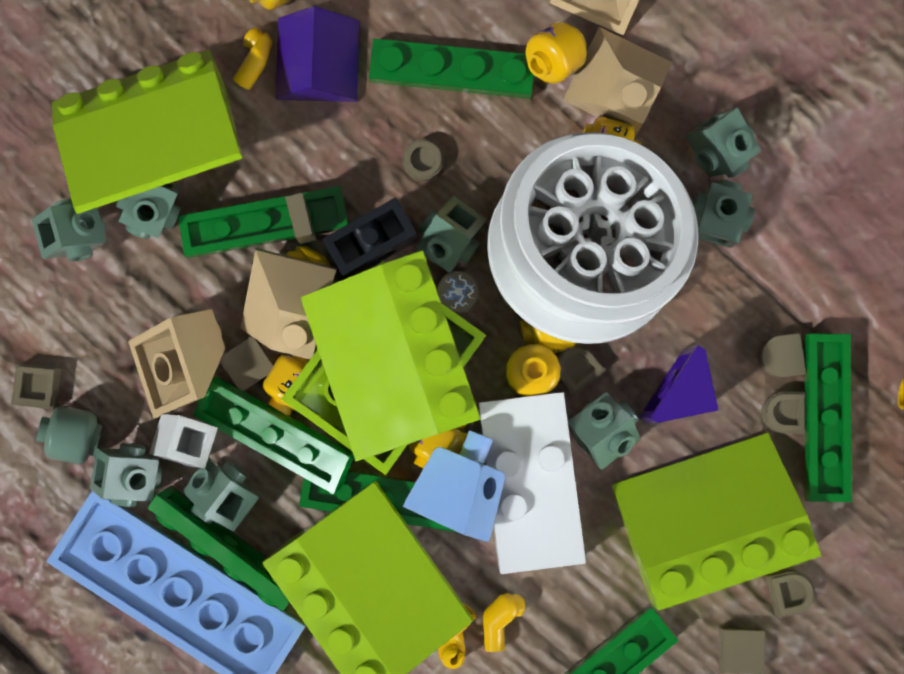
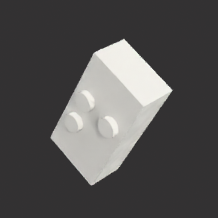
M564 392L478 403L482 436L493 440L485 459V464L504 472L505 475L493 526L500 574L586 564Z

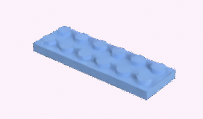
M91 491L46 561L219 674H276L306 627L302 620L290 612L265 604L257 596V591L243 582L231 578L223 569L126 507L112 504L110 499L100 498L93 491Z

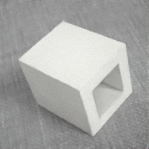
M161 414L149 455L185 466L205 469L217 427L180 415Z

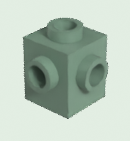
M738 107L712 115L685 135L695 152L698 165L706 172L708 177L724 174L728 178L737 176L750 167L748 161L761 151L755 140L752 128L745 122Z
M719 180L717 184L712 182L704 189L703 193L697 192L693 206L697 217L698 239L727 248L738 244L742 231L748 232L754 218L755 208L749 207L753 194L743 192L740 184L727 180Z
M171 182L118 200L116 207L123 210L118 222L127 225L126 230L137 237L149 239L150 236L158 239L163 227L172 230L181 208L173 204L181 186ZM144 205L151 206L153 210L147 209Z
M452 196L438 213L432 210L419 228V231L424 236L416 249L418 251L423 250L424 255L433 263L450 273L460 260L467 264L478 250L481 243L475 239L487 219L455 196Z
M71 199L58 201L31 219L42 259L67 256L68 262L85 260L93 256L92 251L107 242L105 224L99 215L98 208L77 214Z
M607 392L597 400L588 403L580 413L568 421V426L577 444L601 470L618 457L629 453L634 445L641 440L635 423L639 421L635 412L625 401L618 404Z
M121 443L120 449L97 448L90 489L100 498L110 499L112 504L118 506L135 507L137 506V501L152 502L154 489H158L161 482L162 471L159 460L146 452L145 446L138 444Z
M209 457L205 469L200 468L196 471L183 490L194 504L191 511L209 524L215 521L233 532L260 498L244 482L247 478V474L229 461L222 466Z

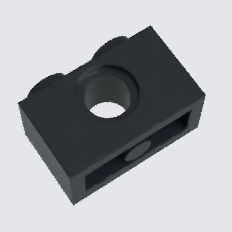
M395 197L326 236L322 241L341 274L347 279L381 263L382 260L384 261L416 243L418 236Z

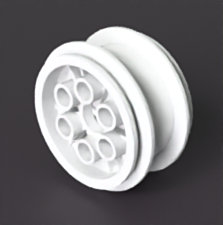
M596 132L575 133L558 137L541 145L527 155L515 169L506 185L503 196L493 212L487 236L490 269L500 293L511 308L527 323L550 336L584 344L614 341L626 337L645 326L681 290L693 269L698 249V224L694 206L688 192L674 171L660 157L646 147L619 136ZM565 190H575L580 198L570 196ZM538 199L550 206L551 209L548 211L531 205ZM601 215L607 217L608 220L601 219ZM549 224H553L557 234L551 231ZM614 228L616 230V239L612 237V230ZM560 252L558 258L562 263L554 270L545 259ZM630 257L635 267L626 265L621 258ZM605 273L609 276L614 293H603L602 277Z

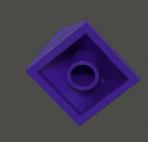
M317 6L278 18L276 100L357 102L360 21Z
M696 345L683 349L639 415V420L644 423H660L719 411L707 354L704 348Z

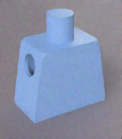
M469 430L460 454L440 446L434 449L405 500L403 507L465 536L489 542L505 480L504 472L484 465L493 440Z

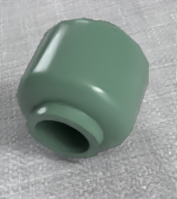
M58 406L52 412L51 418H41L36 441L44 443V453L49 459L78 465L83 464L88 460L89 456L95 457L96 449L99 447L103 424L97 423V417L91 411Z

